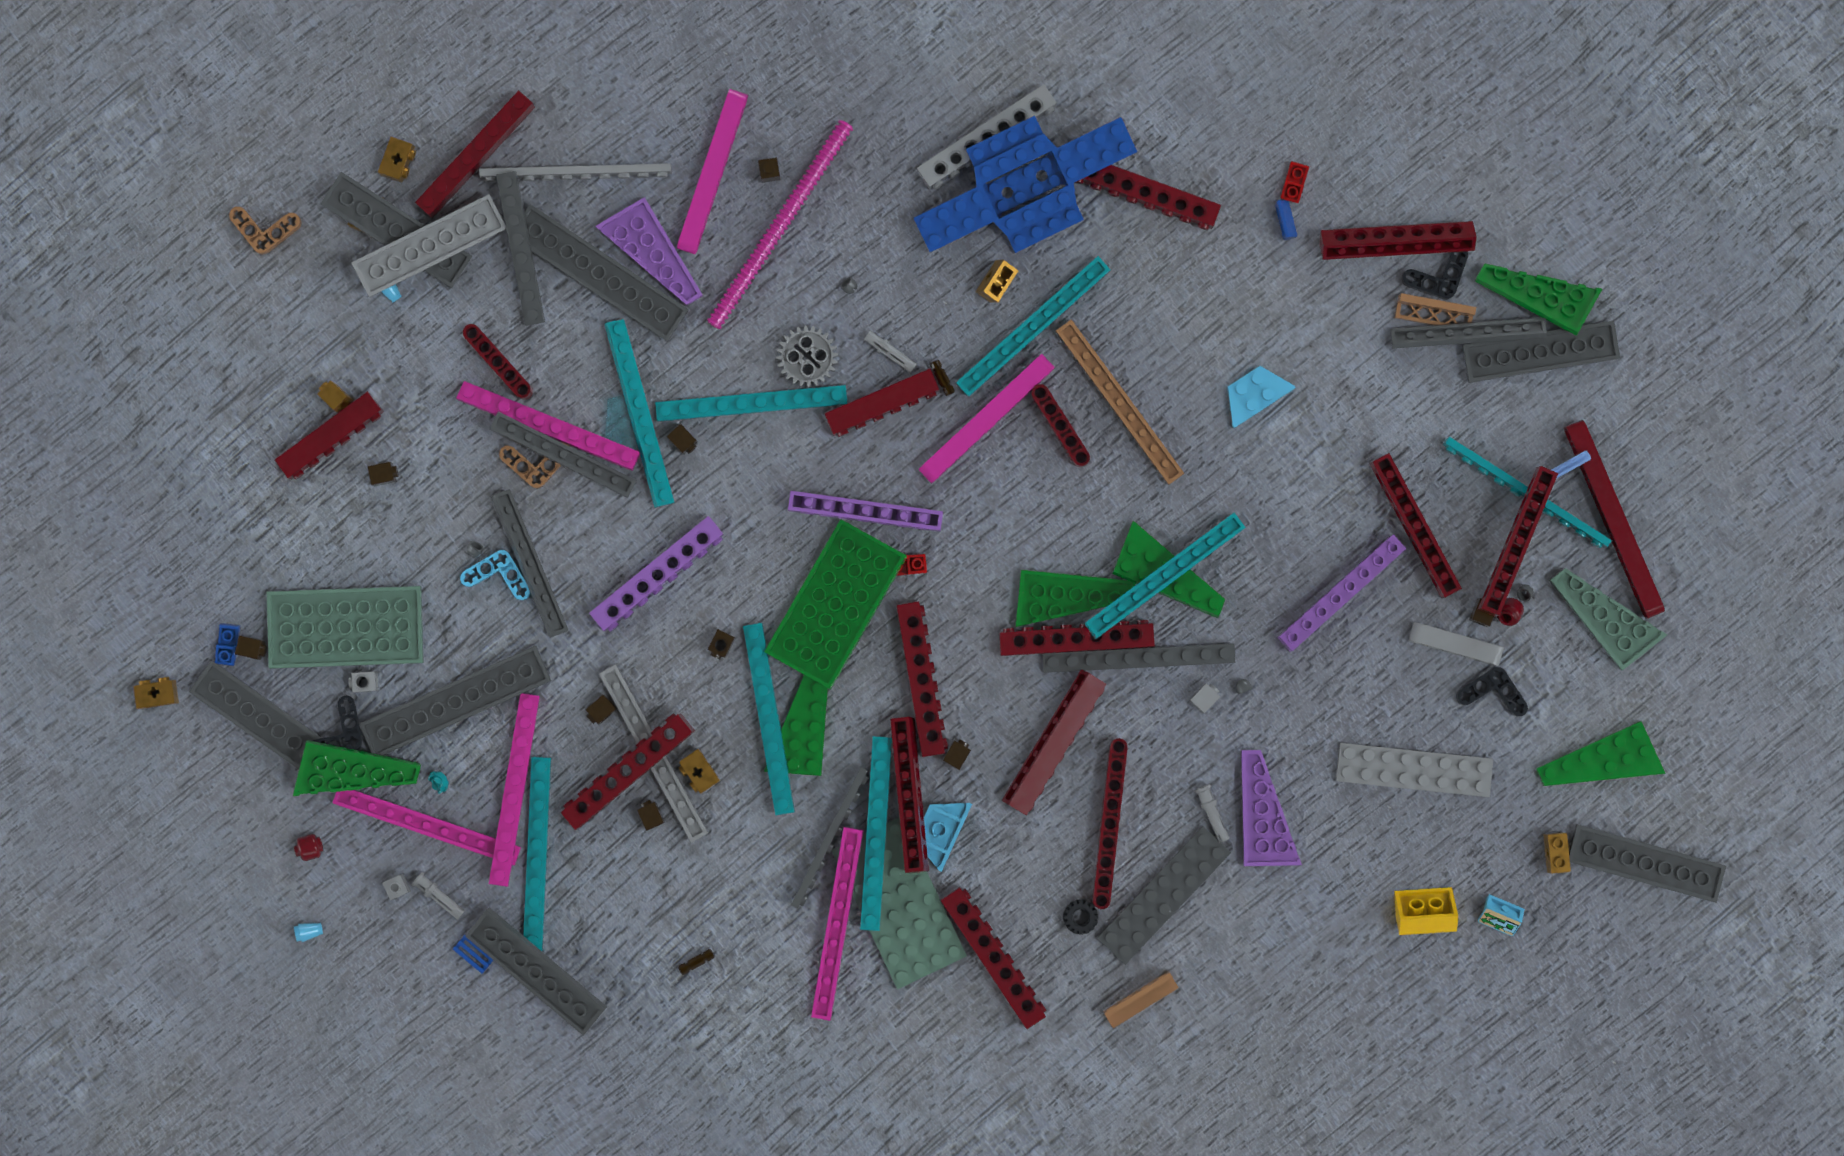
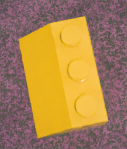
M1452 887L1394 891L1396 922L1399 935L1457 932L1458 912Z

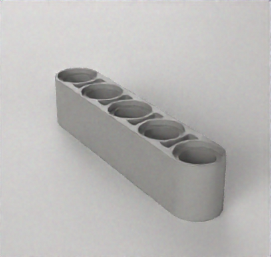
M1413 622L1408 640L1416 644L1494 666H1499L1504 650L1503 647L1416 622Z

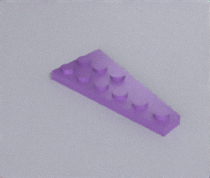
M645 197L595 226L686 306L703 297Z
M1241 750L1243 865H1302L1261 750Z

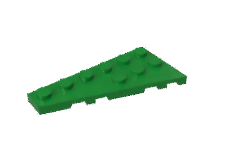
M1490 264L1483 265L1475 280L1480 285L1576 336L1602 291V288H1588L1583 284L1574 285L1567 283L1565 280L1541 275L1532 276L1523 271L1518 273Z
M1132 521L1112 574L1138 584L1175 556L1136 522ZM1191 569L1159 592L1161 595L1216 618L1220 616L1226 600Z
M1021 570L1015 627L1107 607L1133 588L1135 583L1128 580Z
M805 675L781 729L789 774L822 776L828 688Z
M1642 721L1536 768L1543 786L1666 774Z
M306 740L293 796L308 793L318 794V792L359 790L366 787L379 788L385 785L416 784L421 764Z

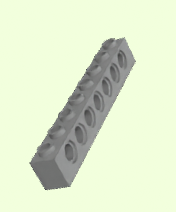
M1045 85L1040 86L917 167L918 174L929 190L932 188L938 189L944 184V180L949 177L953 179L959 175V170L966 167L968 169L973 166L966 151L969 145H975L983 141L984 135L993 136L999 133L998 127L1001 124H1005L1010 128L1020 123L1014 119L1016 114H1022L1025 120L1035 115L1039 122L1038 118L1043 115L1049 116L1055 111L1056 101ZM1036 103L1041 109L1034 112L1030 109L1031 104ZM952 156H959L961 162L958 164L952 163ZM943 166L946 171L943 174H937L935 168Z

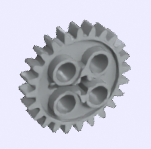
M806 325L804 326V331H801L799 327H797V333L790 330L791 337L784 335L786 342H779L783 349H777L781 356L776 357V359L782 361L778 364V368L784 367L781 374L788 373L786 380L788 381L793 378V385L799 381L800 387L807 383L808 388H810L812 382L817 387L818 380L825 383V376L831 378L829 371L835 372L832 365L838 364L836 360H833V358L838 357V353H833L837 346H831L834 340H827L828 333L821 335V328L818 332H815L814 326H812L810 331ZM804 339L812 341V345L809 348L802 347L801 342ZM798 345L806 354L811 353L812 360L821 367L817 368L809 359L804 361V355L795 349L794 346ZM819 351L826 353V358L822 361L815 358ZM797 353L799 355L798 361L791 362L788 359L789 355ZM807 365L814 368L813 373L810 375L803 373V368Z

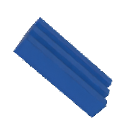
M465 934L453 950L483 974L494 960L465 937L467 935ZM464 941H468L473 947H475L479 952H481L485 957H487L489 959L488 962H486L471 948H469L464 943ZM459 947H463L480 963H482L484 965L483 968L480 965H478L473 959H471L467 954H465L461 949H459Z

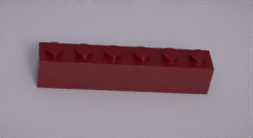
M927 369L824 414L833 436L838 435V437L847 435L849 433L848 430L854 427L856 430L867 426L866 422L871 420L877 422L884 419L883 415L887 413L893 415L902 411L901 407L906 405L912 407L919 404L920 399L926 397V400L936 397L939 388L931 369Z
M367 391L277 457L275 462L288 479L292 480L294 478L297 480L304 475L303 471L308 467L313 468L320 463L319 459L323 456L328 457L333 454L335 447L348 443L351 440L350 436L354 433L359 434L366 429L365 425L369 422L374 423L379 420L384 411L371 393Z

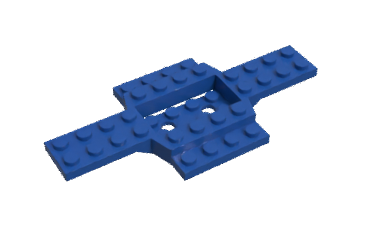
M1034 115L967 148L966 151L974 166L976 187L913 218L929 252L994 222L1008 237L1014 252L1017 253L1083 221L1084 218L1076 204L1074 182L1136 153L1137 150L1121 117L1056 147L1042 132ZM1048 153V155H1046V156H1044V157H1042V158H1040V159H1038V160H1036V161H1034V162H1032V163H1030V164H1027V165H1025V166H1023V167H1021V168H1019V169H1017V170H1015V171H1013V172H1011V173H1009V174H1007V175H1005V176H1003V177H1001V178H999V179H997V180H995V181H993V182H990V183L986 184V182L991 181V180H993V179H995V178H997V177H999V176H1001V175H1003V174H1005V173H1007V172H1009V171H1011V170H1013V169H1015V168H1017V167H1019V166H1021V165H1023V164H1025V163H1028V162H1030V161H1032V160H1034V159H1036V158H1038V157H1040V156H1042V155ZM1044 170L1047 172V179L1045 181L1037 180L1036 174L1038 171ZM1061 184L1065 185L1064 187L1056 191H1053L1021 208H1018L1000 217L1002 213L1032 198H1035ZM1010 187L1013 190V195L1010 198L1003 197V188Z

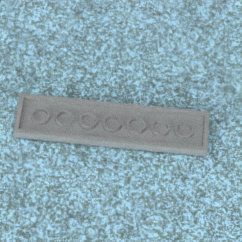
M489 194L351 262L366 293L371 297L507 228Z
M1339 743L1336 781L1490 797L1493 759Z

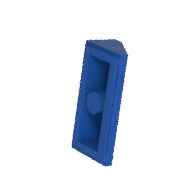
M1278 200L1275 203L1283 240L1296 238L1297 232L1290 203L1288 200Z

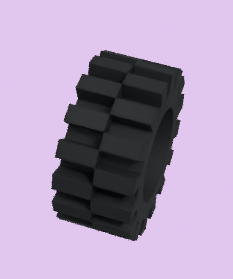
M1077 899L1066 906L1063 913L1064 923L1075 934H1087L1098 923L1097 909L1089 901ZM1079 909L1085 910L1088 914L1087 922L1084 924L1075 923L1073 919L1075 911Z

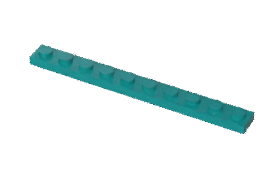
M1097 256L961 377L956 384L970 397L1108 274L1111 269Z
M622 319L607 322L604 324L654 507L675 503L625 321Z
M846 385L655 402L657 422L848 404Z
M1451 437L1446 438L1443 446L1446 447L1445 450L1448 453L1461 456V460L1470 466L1472 464L1475 465L1481 474L1485 476L1489 474L1495 478L1494 482L1500 486H1508L1511 488L1510 492L1518 497L1520 495L1525 496L1528 486ZM1547 500L1543 509L1544 514L1549 517L1555 516L1559 519L1558 522L1567 528L1569 526L1572 527L1578 536L1582 538L1586 536L1592 540L1591 544L1598 548L1609 546L1612 541L1611 539L1550 500Z
M1234 512L1084 623L1094 638L1097 639L1246 527Z
M763 623L743 626L775 816L794 813L795 808L769 656L764 652L767 645Z
M873 736L860 930L880 931L892 738Z
M531 757L523 936L539 950L543 951L552 758Z

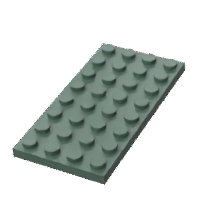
M422 586L267 592L269 669L424 663Z
M900 817L886 824L880 931L869 930L897 990L967 956L928 873H905ZM867 833L862 836L853 889V897L860 912L862 911ZM840 846L831 850L837 863Z

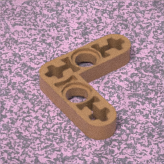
M234 207L229 213V218L252 248L262 255L273 250L296 232L302 224L297 214L288 213L262 232L242 207ZM237 211H238L239 213H242V212H243V214L241 215V217H242L245 221H247L248 219H249V221H248V222H245V223L243 224L238 218H237V219H234V218L236 217V214H235V213H236ZM289 218H296V225L287 226L286 228L289 231L286 233V230L281 226V224L283 223L286 226L290 223V221L288 220ZM250 225L255 227V233L252 236H248L245 233L246 228ZM279 228L282 230V236L275 239L272 236V232L274 229ZM267 235L274 242L271 244V242L268 241L265 244L266 248L264 250L261 248L258 249V247L260 246V241L264 243L268 240L266 238Z
M508 445L502 447L499 452V456L505 464L530 486L537 489L543 487L562 466L554 462L555 468L547 471L544 464L550 459L544 457L535 467L515 448ZM505 450H512L513 452L511 454L515 458H517L518 455L520 456V458L515 461L513 466L511 465V463L514 461H512L510 458H504ZM520 462H526L528 469L523 473L519 472L517 465ZM540 468L543 470V472L549 474L547 477L543 475L540 478V480L542 481L540 484H533L534 479L532 477L534 475L539 476L541 474V472L538 471Z

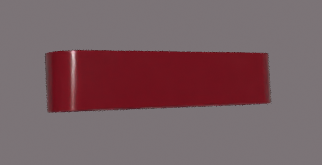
M474 324L466 325L463 329L464 338L518 398L522 400L529 399L533 394L531 385L479 327ZM471 329L477 330V335L474 338L468 337V332ZM488 343L490 345L489 351L481 352L482 344ZM497 357L503 360L499 367L493 365V361ZM511 371L515 372L514 380L507 381L506 374ZM521 386L528 387V392L525 395L519 394Z
M1043 384L1036 385L1031 392L1032 400L1072 463L1077 467L1086 466L1090 460L1089 452L1049 389ZM1037 389L1044 390L1045 397L1037 398L1035 391ZM1048 405L1054 406L1055 413L1052 415L1047 414L1045 407ZM1056 422H1064L1066 428L1063 431L1057 430L1055 427ZM1068 437H1072L1075 439L1076 445L1069 447L1066 445L1065 440ZM1077 454H1084L1086 461L1084 463L1077 462Z

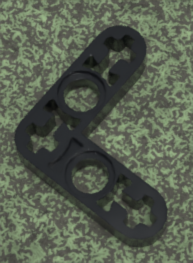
M1468 251L1461 252L1464 255V258L1461 257L1458 261L1461 267L1457 264H1451V261L1453 263L1456 261L1457 255L1454 252H1450L1441 279L1409 269L1403 273L1402 283L1409 288L1444 300L1451 299L1457 291L1468 259ZM1449 268L1457 269L1458 276L1456 278H1451L1448 275ZM1412 273L1415 279L1419 280L1420 276L1423 277L1420 281V287L1417 286V281L1409 283L1406 276ZM1427 279L1434 282V287L1431 290L1424 287V281ZM1445 279L1449 282H1455V285L1453 283L1450 284L1449 290L1452 293L1447 294V296L1444 295L1445 291L1442 290V288H1446L1448 282L1444 281Z
M1501 667L1490 669L1461 688L1456 694L1459 704L1469 705L1495 688L1512 715L1523 716L1528 711V705L1506 671ZM1494 671L1501 672L1500 678L1502 682L1507 680L1508 683L1501 685L1499 688L1498 684L1501 683L1498 679H1493ZM1478 681L1486 683L1485 691L1480 692L1477 690L1476 684ZM1472 686V689L1477 694V696L1475 697L1474 694H1471L1468 697V702L1466 700H1461V697L1463 696L1462 692L1469 693L1470 691H1472L1469 687ZM1506 686L1511 687L1513 690L1511 697L1503 695V689ZM1516 696L1518 697V699L1515 700L1518 705H1523V707L1521 708V713L1519 711H1514V709L1516 708L1514 702H1511L1510 704L1508 702L1509 700L1514 699Z
M345 695L338 700L343 735L312 740L313 742H325V744L329 745L331 741L336 740L339 742L340 747H343L341 739L345 738L344 741L349 742L354 737L359 742L356 743L355 747H352L351 744H346V748L353 750L361 748L362 737L356 704L351 696ZM344 700L352 703L349 706L350 713L354 711V714L342 716V713L346 714L345 707H341V704H344ZM346 719H354L356 722L353 728H346L344 725Z

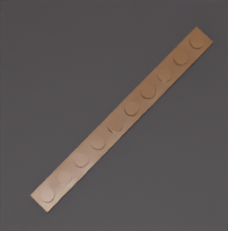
M1072 319L1057 329L1056 333L1166 483L1170 485L1185 474Z

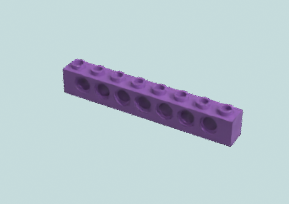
M790 491L788 511L936 532H941L943 511Z
M709 516L706 517L589 614L603 631L609 630L611 632L619 625L617 622L621 618L627 619L634 613L632 609L637 605L642 607L649 601L647 599L648 596L652 593L654 595L658 594L663 589L662 585L664 583L674 581L678 577L677 573L680 570L686 571L693 565L691 561L696 557L702 558L708 553L706 549L711 545L714 547L723 540L721 537L724 534ZM700 534L708 536V541L705 544L698 543L697 539ZM691 546L693 548L692 555L684 556L683 548ZM676 558L678 560L676 568H669V559ZM656 570L663 572V578L659 581L653 578V573ZM642 582L648 584V590L644 593L638 590V586ZM627 594L633 596V602L630 605H625L623 602V598ZM612 606L618 608V614L615 617H610L608 614V610Z
M1394 534L1389 536L1277 638L1289 652L1293 651L1406 550V547Z

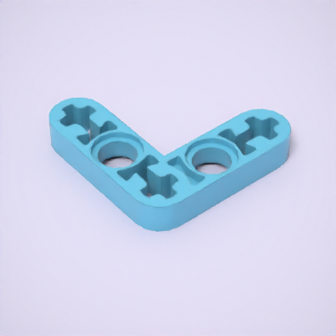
M505 550L493 553L463 571L460 576L463 585L473 587L500 571L516 599L526 600L531 595L525 578L510 553ZM500 554H502L503 556L507 555V558L505 559L506 563H497L496 565L498 566V568L495 569V566L490 561V559L493 558L494 561H497L500 559ZM484 563L491 565V571L488 574L481 572V566ZM477 568V572L482 578L479 579L478 576L472 578V583L465 582L466 574H475L474 569ZM510 570H515L518 574L517 578L513 581L507 578V573ZM520 580H522L523 582L519 583V585L521 586V588L527 589V591H525V596L523 597L522 595H517L519 589L516 585L513 588L512 584L518 583Z

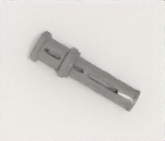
M1208 784L1194 791L1198 793L1202 803L1201 808L1206 811L1217 840L1221 843L1230 839L1216 807L1217 799H1214L1210 790L1211 785Z
M423 872L411 884V886H416L421 890L425 897L432 898L457 920L465 912L463 908L437 888V883H432L427 879Z

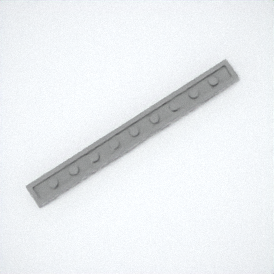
M671 164L485 168L479 169V176L482 180L485 179V182H496V174L516 171L518 179L523 178V181H534V178L552 181L553 178L561 177V180H572V177L590 180L594 176H599V179H610L611 176H618L619 179H628L632 175H637V178H649V175L666 178L669 174H672Z
M617 665L601 672L599 675L636 743L643 738L649 739L652 736V729ZM654 740L652 748L655 751H659L660 743ZM665 756L651 770L692 843L708 834V831L667 756Z

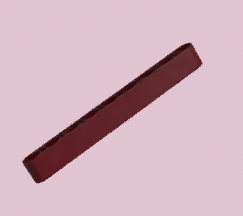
M1121 738L1112 740L1109 745L1092 902L1098 909H1106L1111 902L1128 750L1126 741ZM1117 741L1122 742L1124 745L1123 750L1119 753L1113 749V745ZM1115 760L1119 761L1122 766L1117 772L1111 768V764ZM1112 780L1119 782V788L1116 791H1112L1109 788V783ZM1110 799L1117 801V807L1114 810H1110L1107 807V802ZM1108 818H1112L1115 821V826L1112 829L1105 827V821ZM1106 837H1110L1113 840V845L1110 848L1103 846L1102 842ZM1105 856L1111 860L1108 867H1102L1100 864L1101 859ZM1101 876L1108 877L1109 882L1106 886L1102 887L1099 885L1098 880ZM1099 895H1104L1107 900L1102 906L1096 903V898Z

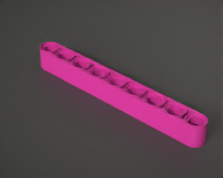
M732 89L728 91L677 244V249L692 254H696L747 103L748 94Z
M1043 354L1037 357L919 468V471L931 484L936 481L1032 391L1033 387L1048 376L1055 367Z

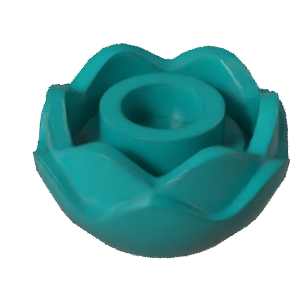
M440 771L430 773L428 780L432 782V788L437 790L438 794L445 793L449 786L447 777Z

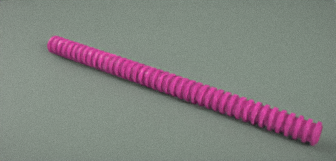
M843 120L838 121L839 125H836V129L832 130V135L828 136L829 140H826V144L822 145L823 149L818 151L819 155L815 156L816 159H813V164L809 165V170L807 169L805 171L806 174L802 176L803 179L799 180L800 184L796 185V190L793 189V194L789 195L790 199H787V203L783 204V209L779 210L780 214H777V218L773 219L774 223L769 225L770 229H767V233L763 234L764 238L759 240L760 244H757V248L753 249L754 253L749 255L750 259H747V263L743 264L744 268L740 269V274L736 275L737 278L733 279L734 283L730 284V289L727 288V293L723 295L724 298L720 299V304L718 303V307L713 310L714 313L710 314L711 318H708L707 321L713 327L721 329V325L725 324L724 320L729 318L728 314H731V310L735 309L734 305L739 303L738 299L741 300V295L745 294L744 290L748 289V284L751 285V280L755 279L754 275L758 274V269L761 270V265L765 264L764 260L768 259L767 256L771 255L770 251L775 249L774 245H777V241L781 240L780 236L785 234L784 230H787V226L791 225L790 221L794 220V215L798 214L797 211H800V206H803L804 200L808 199L807 195L810 196V191L814 190L813 186H816L817 181H820V176L824 175L823 171L827 170L826 167L830 166L829 162L834 160L833 156H836V152L840 151L839 147L844 145L843 141H846V137L850 136L849 132L853 131V127Z

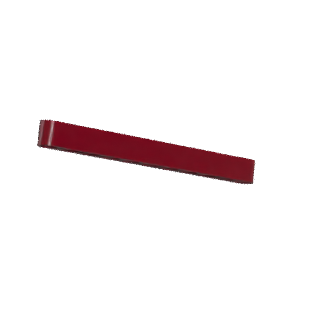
M1580 420L1564 427L1574 455L1577 456L1587 451L1591 456L1589 461L1579 467L1608 535L1612 540L1611 542L1643 616L1648 619L1665 612L1662 600L1586 423Z

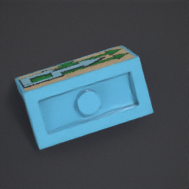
M1489 894L1478 922L1514 936L1522 923L1525 909Z

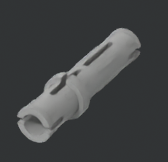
M871 330L864 338V341L875 347L878 353L882 352L909 373L917 365L913 360L890 345L888 340H883Z

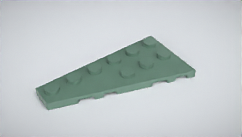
M1566 568L1549 580L1621 671L1667 636L1666 633L1658 630L1652 624L1643 620L1614 599L1609 598Z

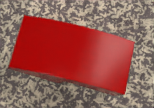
M1294 161L1290 162L1281 199L1299 204L1310 166Z
M907 555L897 576L927 573L926 555Z

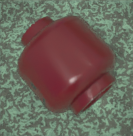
M1507 598L1497 619L1506 626L1516 625L1523 616L1524 606L1518 599Z
M315 834L299 837L297 845L294 846L296 857L300 856L303 861L319 858L321 852L324 851L320 836L317 837Z

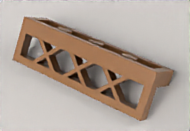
M1401 293L1398 296L1394 318L1436 326L1450 325L1449 322L1451 321L1454 324H1458L1455 318L1463 315L1468 316L1467 323H1472L1477 307ZM1401 304L1409 305L1413 313L1408 316L1400 315ZM1425 308L1429 310L1432 316L1428 319H1422L1417 312ZM1440 312H1446L1450 320L1446 323L1440 322L1436 315Z
M1167 971L1110 1006L1103 1013L1111 1026L1115 1028L1179 987L1171 973Z

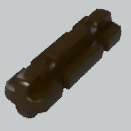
M939 360L931 362L930 366L935 371V376L940 386L944 388L943 392L945 395L953 394L955 390L950 385V380L945 370L941 368V362Z
M708 949L703 954L688 960L687 963L679 965L680 973L685 975L690 972L689 970H694L705 964V961L714 959V953L711 949Z

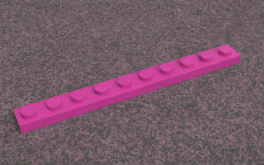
M466 381L463 382L456 397L458 401L495 416L499 411L557 441L633 471L640 456L639 451Z
M520 694L489 884L509 886L540 696Z
M356 790L336 792L333 799V804L493 858L496 842L494 837ZM515 845L512 865L514 866L516 865L521 850V847Z
M843 828L811 1015L813 1018L828 1021L832 1018L863 830Z

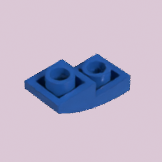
M220 624L215 653L216 664L235 665V651L240 635V625Z

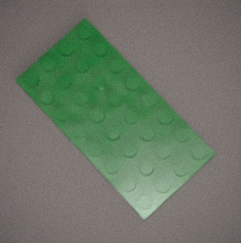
M840 519L764 652L831 690L905 562L907 555Z

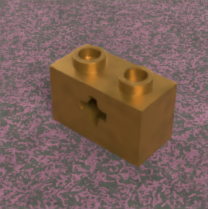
M390 137L378 173L381 176L402 183L404 179H407L410 168H408L409 163L414 160L416 155L414 145ZM400 157L402 162L396 163L394 160Z
M996 260L975 292L990 303L999 302L1018 273V270L1005 260Z
M331 380L324 382L319 387L320 391L317 395L338 413L354 401Z
M169 677L158 678V682L151 683L150 680L139 681V685L133 686L136 709L179 703L176 680H170ZM159 690L160 694L153 695L152 692Z
M700 749L679 761L681 766L678 768L684 776H689L692 781L689 784L695 793L699 791L702 794L721 781ZM694 768L703 769L701 772L702 777L694 776Z
M1567 833L1543 834L1547 873L1571 872Z

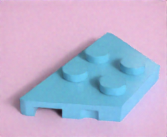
M1261 366L1257 367L1227 387L1232 427L1235 428L1296 387Z
M971 803L930 804L924 816L928 858L941 872L972 806Z

